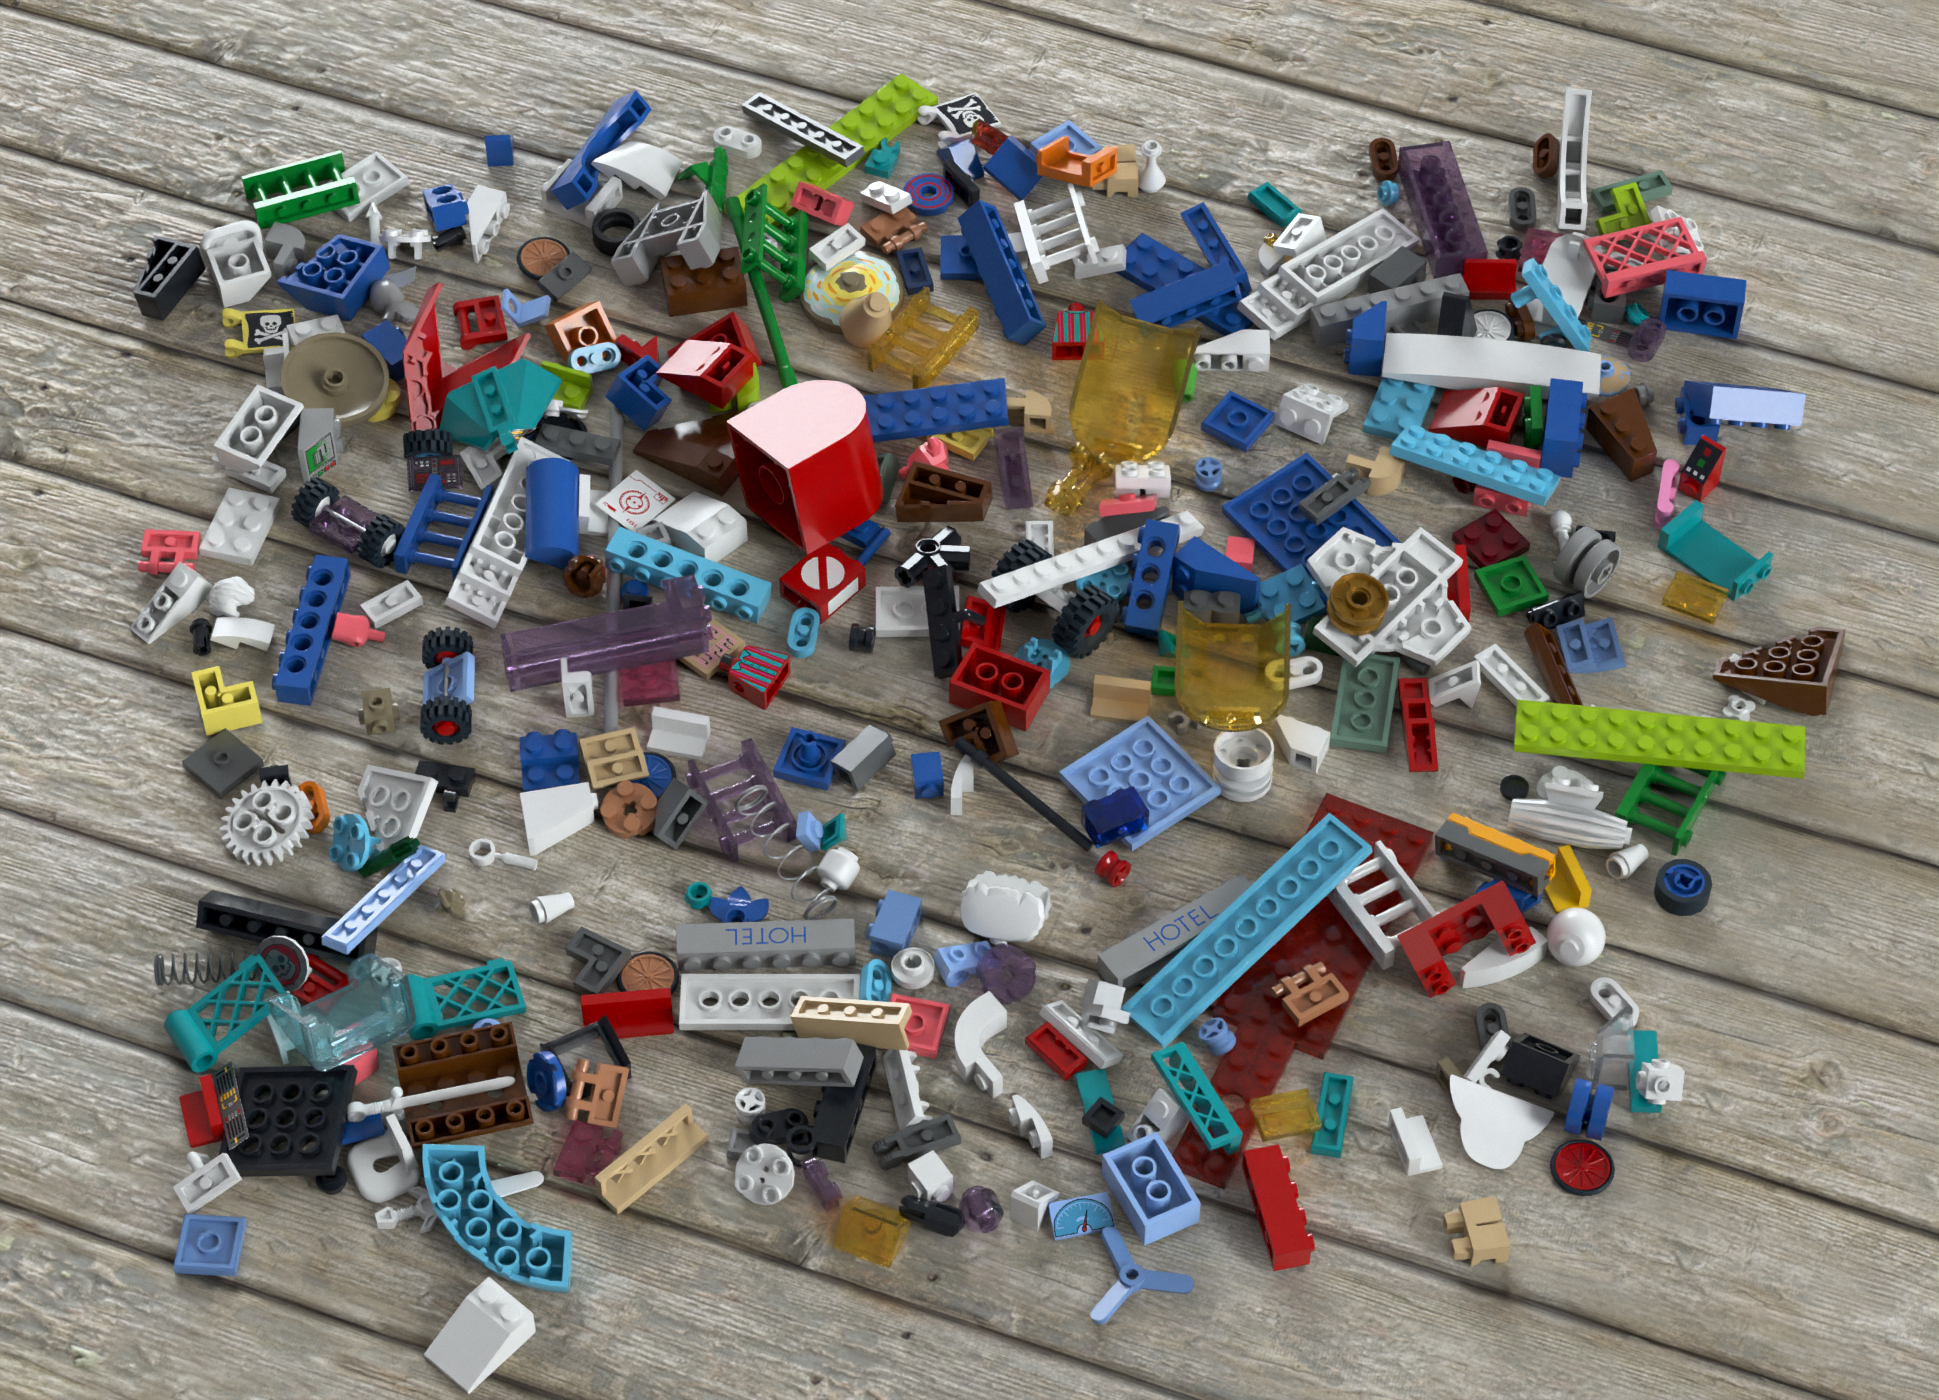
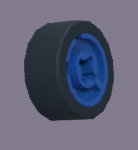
M1688 859L1669 861L1658 871L1654 887L1655 899L1661 908L1671 914L1692 916L1701 912L1707 906L1712 888L1711 875L1705 867L1696 861Z

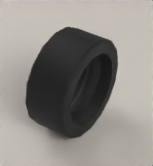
M612 208L599 213L592 224L595 247L603 254L614 256L616 250L628 235L620 238H610L602 233L616 226L626 227L632 232L640 223L639 217L634 212L625 208Z

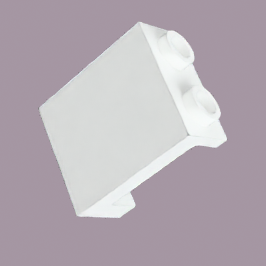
M568 159L562 166L558 167L555 175L549 182L542 186L543 208L592 228L593 220L599 213L615 208L623 198L622 180L614 176L607 183L598 180V187L588 201L566 210L551 190L572 162L571 159Z

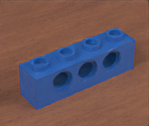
M1146 519L1145 527H1140L1137 543H1141L1139 553L1134 554L1132 569L1136 570L1134 580L1129 579L1126 596H1130L1129 605L1123 606L1121 622L1125 623L1126 632L1158 638V631L1161 629L1173 572V556L1177 553L1181 533L1179 524ZM1154 546L1163 549L1162 553L1158 556H1151L1148 554V551ZM1147 573H1154L1158 576L1152 583L1143 581V577ZM1142 599H1148L1152 604L1148 609H1140L1137 607L1138 602Z

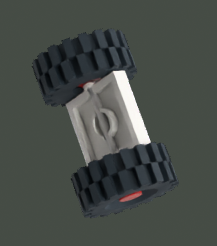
M1026 539V541L1021 540L1018 545L1014 544L1011 546L1010 552L1006 551L1003 554L1004 558L1002 561L999 560L996 565L998 567L992 571L991 576L994 578L1052 558L1053 556L1029 539ZM1063 585L1003 605L1009 611L1019 613L1020 610H1026L1028 604L1032 605L1038 596L1062 614L1056 618L1057 624L1053 626L1052 631L1054 633L1052 638L1054 643L1077 659H1083L1085 655L1087 657L1090 656L1093 649L1096 651L1100 647L1099 644L1105 642L1107 639L1106 635L1108 632H1112V625L1117 622L1118 617L1116 615L1120 611L1117 600L1095 585H1090V587L1087 585L1083 588V591L1080 589L1076 594L1073 592L1068 594L1062 590Z

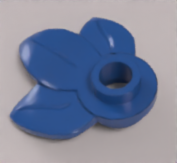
M742 886L735 889L727 900L713 897L710 903L711 914L722 923L759 922L766 917L769 910L768 899L763 898L752 901L750 895Z

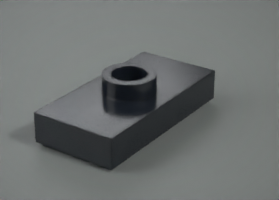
M952 158L944 161L943 176L951 182L954 192L970 208L980 200L979 187L973 182L972 177L965 173Z

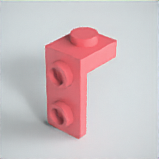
M1229 536L1225 556L1252 572L1255 541L1252 538Z

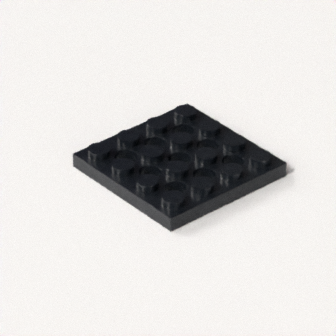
M354 1065L240 1067L236 1083L249 1137L229 1150L224 1130L219 1155L222 1153L228 1154L241 1177L335 1175L348 1118L347 1105L351 1103L358 1072ZM322 1090H328L326 1096L315 1099V1096ZM265 1091L271 1092L267 1098L257 1100ZM293 1091H299L295 1098L286 1099ZM293 1116V1120L289 1124L280 1125L281 1121L285 1120L286 1117ZM315 1116H322L321 1121L317 1124H309ZM258 1117H265L261 1124L251 1125ZM309 1142H317L313 1149L303 1150ZM252 1143H259L255 1150L245 1151ZM280 1143H288L283 1150L274 1151L275 1147Z

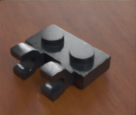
M420 760L415 771L417 775L432 777L438 781L435 792L443 793V800L446 801L444 811L456 813L460 796L469 797L476 777L475 768Z

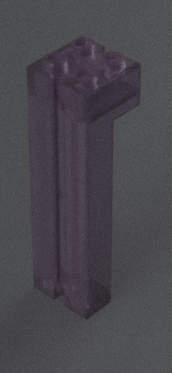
M694 574L662 580L661 585L666 598L665 602L501 634L504 668L510 692L562 682L561 658L563 657L567 658L568 672L589 671L591 676L709 652V640H713L710 623L707 624V622L712 621L709 605H704L703 603L705 601L703 585H697Z

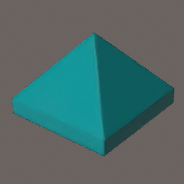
M1164 629L1158 631L1159 656L1182 660L1188 658L1177 636Z
M838 814L823 825L822 850L826 851L848 840L844 814Z

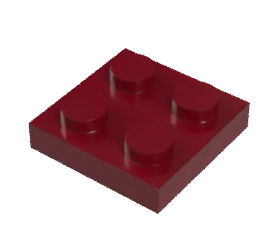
M1496 509L1452 534V541L1456 545H1466L1467 556L1479 568L1516 558L1529 551L1530 542Z

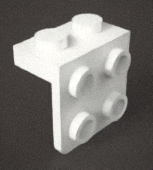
M1304 384L1283 394L1274 424L1316 443L1323 444L1326 441L1333 418L1347 411L1349 404L1343 402V398L1338 395H1327L1320 392L1319 388L1315 385Z

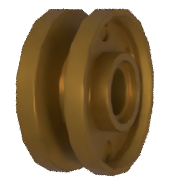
M1365 573L1346 574L1335 581L1326 604L1327 615L1331 623L1340 631L1349 635H1367L1373 633L1381 626L1389 605V598L1384 585L1375 577Z

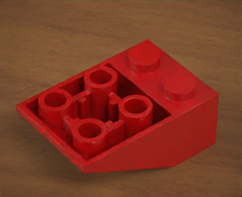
M687 340L656 372V375L723 409L753 377V354L732 343Z
M1501 387L1445 391L1428 431L1444 434L1450 438L1487 448L1489 440L1510 444L1522 416L1525 394Z

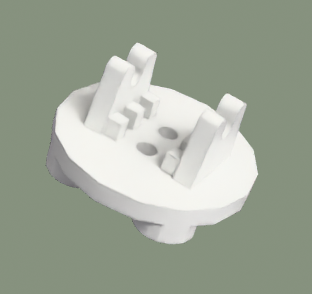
M386 229L379 235V241L388 242L389 259L396 258V246H399L400 242H410V247H414V259L420 260L422 259V242H430L431 235H428L427 229H412V231H408V234H402V229Z
M763 1143L751 1146L742 1153L736 1164L735 1187L753 1203L761 1205L778 1203L789 1194L793 1187L795 1177L793 1163L786 1152L776 1145Z

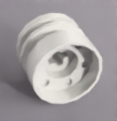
M1236 725L1223 730L1216 737L1213 750L1212 779L1221 787L1220 795L1237 802H1250L1263 797L1270 790L1273 780V740L1265 731L1254 726Z

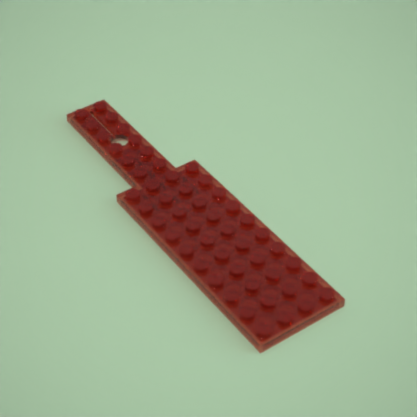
M1326 793L1305 833L1306 835L1328 813H1331L1372 846L1373 852L1358 866L1373 860L1375 842L1381 840L1387 849H1391L1394 852L1398 864L1411 880H1413L1434 836L1432 831ZM1379 869L1348 884V887L1353 894L1360 895L1389 879ZM1395 890L1364 905V908L1369 915L1376 916L1400 904L1403 897ZM1327 896L1222 993L1215 1006L1213 1018H1222L1226 1023L1238 1028L1234 1034L1236 1037L1234 1047L1223 1055L1210 1083L1221 1100L1227 1095H1238L1244 1100L1245 1106L1243 1108H1237L1234 1112L1229 1111L1243 1135L1239 1150L1235 1153L1227 1155L1222 1146L1210 1151L1192 1122L1189 1121L1172 1154L1183 1174L1225 1190L1294 1051L1298 1050L1324 1060L1374 959ZM1392 921L1380 926V929L1385 935ZM1321 961L1326 968V972L1320 976L1324 977L1332 972L1349 993L1348 1000L1298 1027L1282 1006V999L1286 995L1283 994L1278 998H1274L1270 988L1277 985L1278 981L1285 976L1292 977L1301 972L1300 969L1308 964L1314 965ZM1304 983L1298 986V988L1301 989L1309 984ZM1208 1126V1129H1207V1130L1209 1131V1133L1211 1134V1136L1214 1138L1215 1135H1214L1213 1131L1211 1130V1128Z

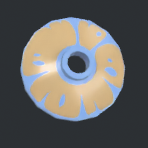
M1601 355L1599 396L1609 397L1617 395L1624 391L1630 383V371L1619 359Z

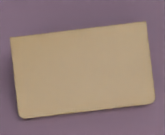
M1095 674L1090 717L1092 719L1131 724L1137 723L1148 716L1151 699V681Z

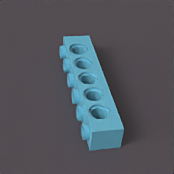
M618 527L605 550V567L613 572L622 573L640 582L652 584L666 592L676 593L691 601L711 606L717 611H724L735 615L745 621L757 624L771 599L772 583L622 527Z

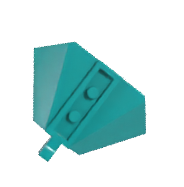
M520 359L501 369L493 366L472 376V382L447 394L439 431L447 430V432L452 434V441L486 451L493 441L500 437L502 445L505 446L507 453L510 454L518 450L511 431L515 429H535L560 387L562 380L526 359Z

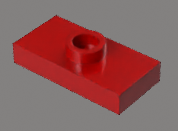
M1048 1021L1025 1037V1044L1064 1081H1067L1075 1073L1088 1065V1059Z

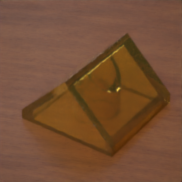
M858 1195L845 1203L833 1247L890 1269L913 1221L902 1217L897 1209Z

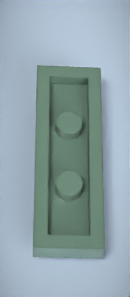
M1659 170L1592 189L1591 198L1601 214L1616 210L1610 194L1613 188L1636 182L1643 202L1672 195L1673 186L1663 171Z

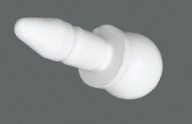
M1563 510L1554 512L1550 517V526L1553 529V535L1558 538L1560 551L1572 533V528L1570 527L1572 523L1571 516Z

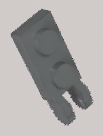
M1351 467L1341 475H1336L1299 502L1298 511L1315 526H1318L1357 496L1362 495L1369 488L1371 482L1367 477H1363L1353 485H1350L1359 475V471L1355 467Z
M948 1113L893 1132V1135L876 1141L872 1145L874 1154L880 1155L891 1152L895 1147L898 1148V1151L883 1156L879 1160L881 1169L890 1170L891 1168L898 1167L903 1162L907 1163L918 1159L932 1150L936 1153L961 1144V1136L951 1115Z

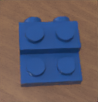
M559 729L554 734L542 735L540 732L533 731L526 734V737H519L523 792L581 783L577 732L571 733L567 729Z

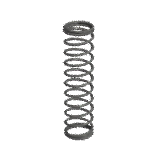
M245 949L243 950V961L246 959ZM233 950L231 951V969L229 977L233 974V971L234 973L236 972ZM209 951L207 952V972L204 981L200 972L198 952L195 953L193 981L190 980L186 953L183 954L184 964L181 982H179L177 977L175 955L173 953L171 954L172 966L169 983L165 977L163 955L156 954L154 959L155 982L158 986H162L164 982L169 986L173 980V975L179 985L184 982L185 974L190 984L196 981L197 973L203 984L207 982L209 972L214 983L219 981L221 971L224 980L227 979L223 966L222 951L219 952V970L216 980L212 971ZM254 971V973H253L252 979H251V977H249V980H250V981H253V980L255 979V977H256L255 971Z

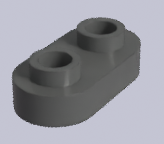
M1516 187L1509 193V222L1515 230L1525 232L1533 229L1536 223L1535 195L1532 190L1526 187Z
M1485 1003L1478 1007L1475 1015V1026L1480 1051H1482L1494 1033L1502 1030L1509 1036L1510 1034L1506 1014L1501 1006L1495 1003ZM1486 1020H1491L1494 1023L1489 1024L1486 1022ZM1509 1039V1041L1506 1043V1046H1508L1509 1049H1510L1511 1039Z

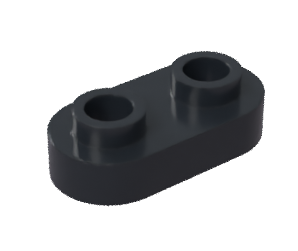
M795 1108L759 1115L751 1123L749 1137L756 1145L763 1143L771 1145L787 1143L786 1136L789 1130L799 1125L808 1126V1118L802 1111ZM763 1126L769 1127L770 1130L764 1129ZM805 1133L795 1134L791 1141L802 1138Z

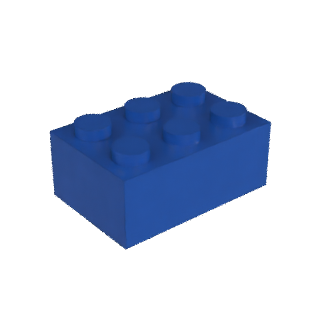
M1667 270L1660 304L1658 329L1737 339L1745 303L1747 280Z
M1551 378L1544 420L1540 468L1549 469L1553 474L1561 477L1572 478L1573 468H1579L1581 452L1576 450H1582L1584 434L1579 429L1584 430L1585 413L1581 409H1586L1587 393H1582L1583 382Z

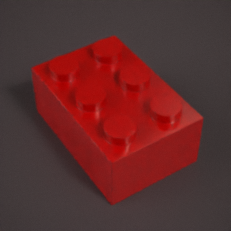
M976 642L972 643L949 681V703L964 709H970L987 701H1001L1009 726L1025 732L1050 692V670Z

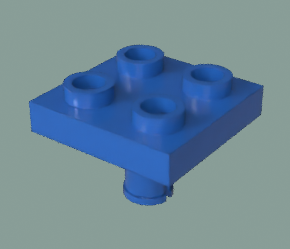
M791 727L773 769V777L828 791L835 775L831 760L846 747V740Z

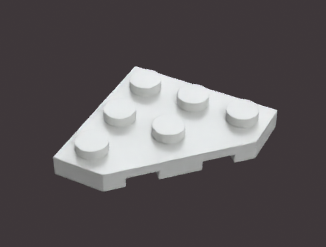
M367 765L358 788L360 800L365 804L367 810L365 814L371 831L375 833L377 838L381 839V843L376 844L379 852L407 836L413 837V839L417 838L438 781L432 777Z

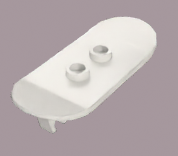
M1573 232L1554 240L1548 250L1543 266L1548 273L1551 283L1560 288L1563 299L1567 305L1573 306L1578 318L1592 285L1596 270L1583 246L1584 239L1592 237ZM1601 245L1593 246L1595 251L1602 254ZM1539 299L1527 303L1534 321L1536 336L1540 337L1542 332L1557 325Z

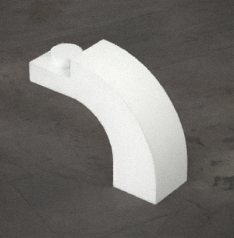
M988 991L969 1004L957 1022L954 1036L955 1062L957 1070L965 1083L975 1079L976 1084L982 1091L986 1090L992 1098H995L1003 1093V1076L985 1056L982 1046L989 1038L1007 1028V1011L994 995Z

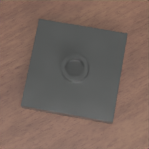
M226 728L182 761L183 768L220 799L264 766L263 759Z

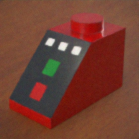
M1703 435L1681 471L1678 490L1682 491L1686 496L1701 502L1719 484L1726 448Z

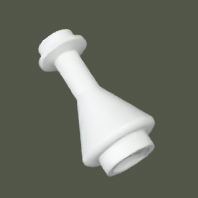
M1148 140L1141 148L1142 154L1146 157V163L1138 172V187L1146 193H1154L1164 186L1166 178L1156 164V157L1161 155L1162 147L1157 141Z

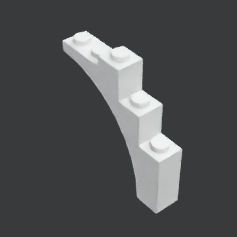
M1565 89L1557 185L1556 223L1559 229L1585 230L1588 207L1586 170L1592 90Z

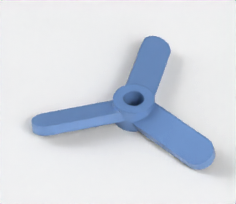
M1107 1226L1101 1232V1239L1119 1273V1279L1091 1311L1090 1316L1095 1324L1106 1323L1131 1293L1138 1292L1141 1289L1187 1294L1193 1290L1194 1281L1187 1274L1143 1270L1141 1266L1135 1264L1116 1228ZM1128 1277H1135L1136 1279L1131 1280Z

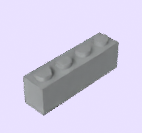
M745 1037L735 1068L745 1084L854 1087L864 1056L854 1039Z

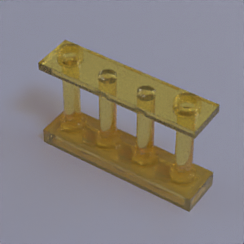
M925 286L919 294H915L912 297L910 304L875 344L870 345L866 353L868 370L873 372L883 362L910 375L913 380V389L928 388L979 329V311L969 307L963 315L957 316L930 303V288ZM926 312L954 326L949 331L942 332L918 321V319ZM911 328L939 343L935 348L928 349L903 336ZM897 345L924 358V361L920 365L914 366L889 353Z

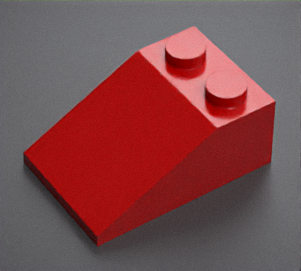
M734 311L687 339L732 343L753 354V363H756V367L762 365L750 329ZM687 340L667 351L669 359Z

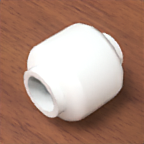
M843 847L829 850L817 867V874L822 879L820 884L824 888H831V892H835L836 889H849L860 871V866L857 863L858 857Z

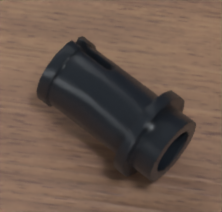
M458 226L431 237V240L434 242L435 249L441 252L443 249L456 243L462 244L463 240L467 237L462 226Z
M195 619L189 627L190 633L193 634V653L197 655L199 648V656H204L211 652L210 633L212 625L207 619Z

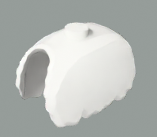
M985 871L984 874H978L975 879L970 880L966 890L962 891L960 916L964 926L969 931L990 938V942L993 944L1007 945V942L1027 943L1038 935L1039 930L1044 925V921L1049 917L1048 911L1052 906L1050 890L1038 881L1033 880L1029 884L1025 878L1019 879L1016 875L1008 876L1004 874L996 876L992 871Z

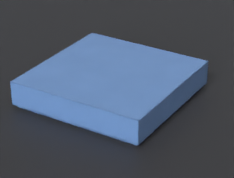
M184 1214L173 1266L174 1272L236 1277L247 1226L246 1217Z

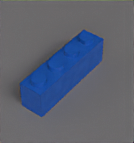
M1228 261L1214 264L1201 272L1189 274L1176 282L1165 284L1161 288L1149 293L1140 294L1129 301L1145 339L1242 299V295Z

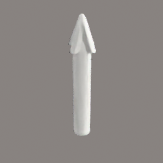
M371 203L365 217L369 218L370 242L381 245V241H379V220L383 218L375 203Z

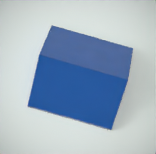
M1012 135L1005 140L982 168L1019 201H1022L1043 177L1037 175L1036 156Z

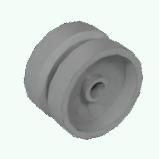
M1582 527L1562 548L1555 562L1553 575L1566 585L1573 584L1574 590L1576 592L1582 591L1585 598H1591L1599 593L1613 576L1620 562L1622 549L1609 539L1602 540L1600 533L1591 527Z

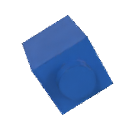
M940 751L911 754V773L915 799H931L944 796V778Z

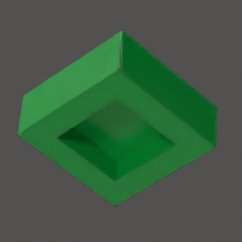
M1153 665L1151 695L1179 697L1181 667Z

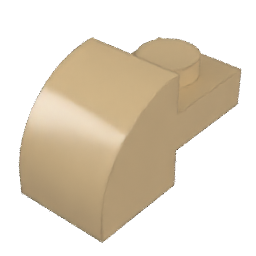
M1031 390L1026 391V398L1007 397L1009 423L1024 424V432L1051 434L1052 408L1046 397Z

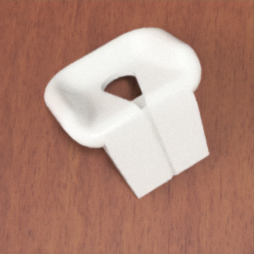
M244 220L204 232V236L200 241V249L205 267H209L206 252L209 249L257 237L263 250L264 245L260 227L255 222Z
M395 1114L386 1116L388 1130L384 1135L356 1144L347 1155V1167L359 1192L366 1200L375 1203L385 1202L407 1193V1189L416 1187L420 1180L417 1161ZM398 1156L400 1159L399 1163L386 1172L380 1173L373 1169V1164L378 1159Z

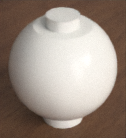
M1574 907L1565 909L1553 917L1547 928L1546 939L1548 940V949L1556 960L1568 966L1580 967L1592 963L1599 957L1605 946L1606 933L1602 922L1594 913L1583 908Z

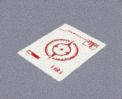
M635 470L595 505L628 530L636 532V529L644 527L670 505L675 498L638 470Z

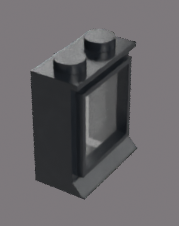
M606 1014L595 1023L545 1044L540 1043V1052H551L561 1064L566 1081V1096H570L573 1079H570L572 1069H576L578 1058L589 1060L587 1071L589 1073L595 1074L597 1062L629 1068L627 1080L632 1078L631 1062ZM585 1082L581 1099L591 1095L592 1083Z

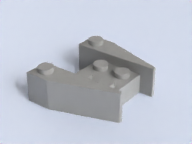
M704 190L700 199L664 208L661 202L657 203L620 244L611 260V264L625 287L634 284L642 285L647 282L660 255L666 256L673 251L679 250L691 270L700 267L708 268L714 264L721 249L722 214L708 190Z

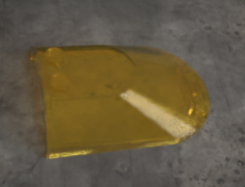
M1098 299L1069 406V421L1073 434L1079 444L1089 454L1109 464L1121 465L1122 461H1135L1139 464L1153 458L1164 449L1170 441L1176 426L1201 333V326L1190 329H1172L1121 315L1106 306L1103 300Z
M1178 600L1174 690L1177 704L1187 717L1209 729L1223 732H1242L1260 728L1272 722L1282 713L1289 698L1291 604H1285V609L1282 613L1263 625L1204 623L1184 608V601Z

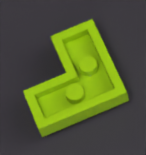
M1634 182L1613 188L1610 194L1617 214L1597 219L1595 222L1600 236L1651 224L1637 183Z

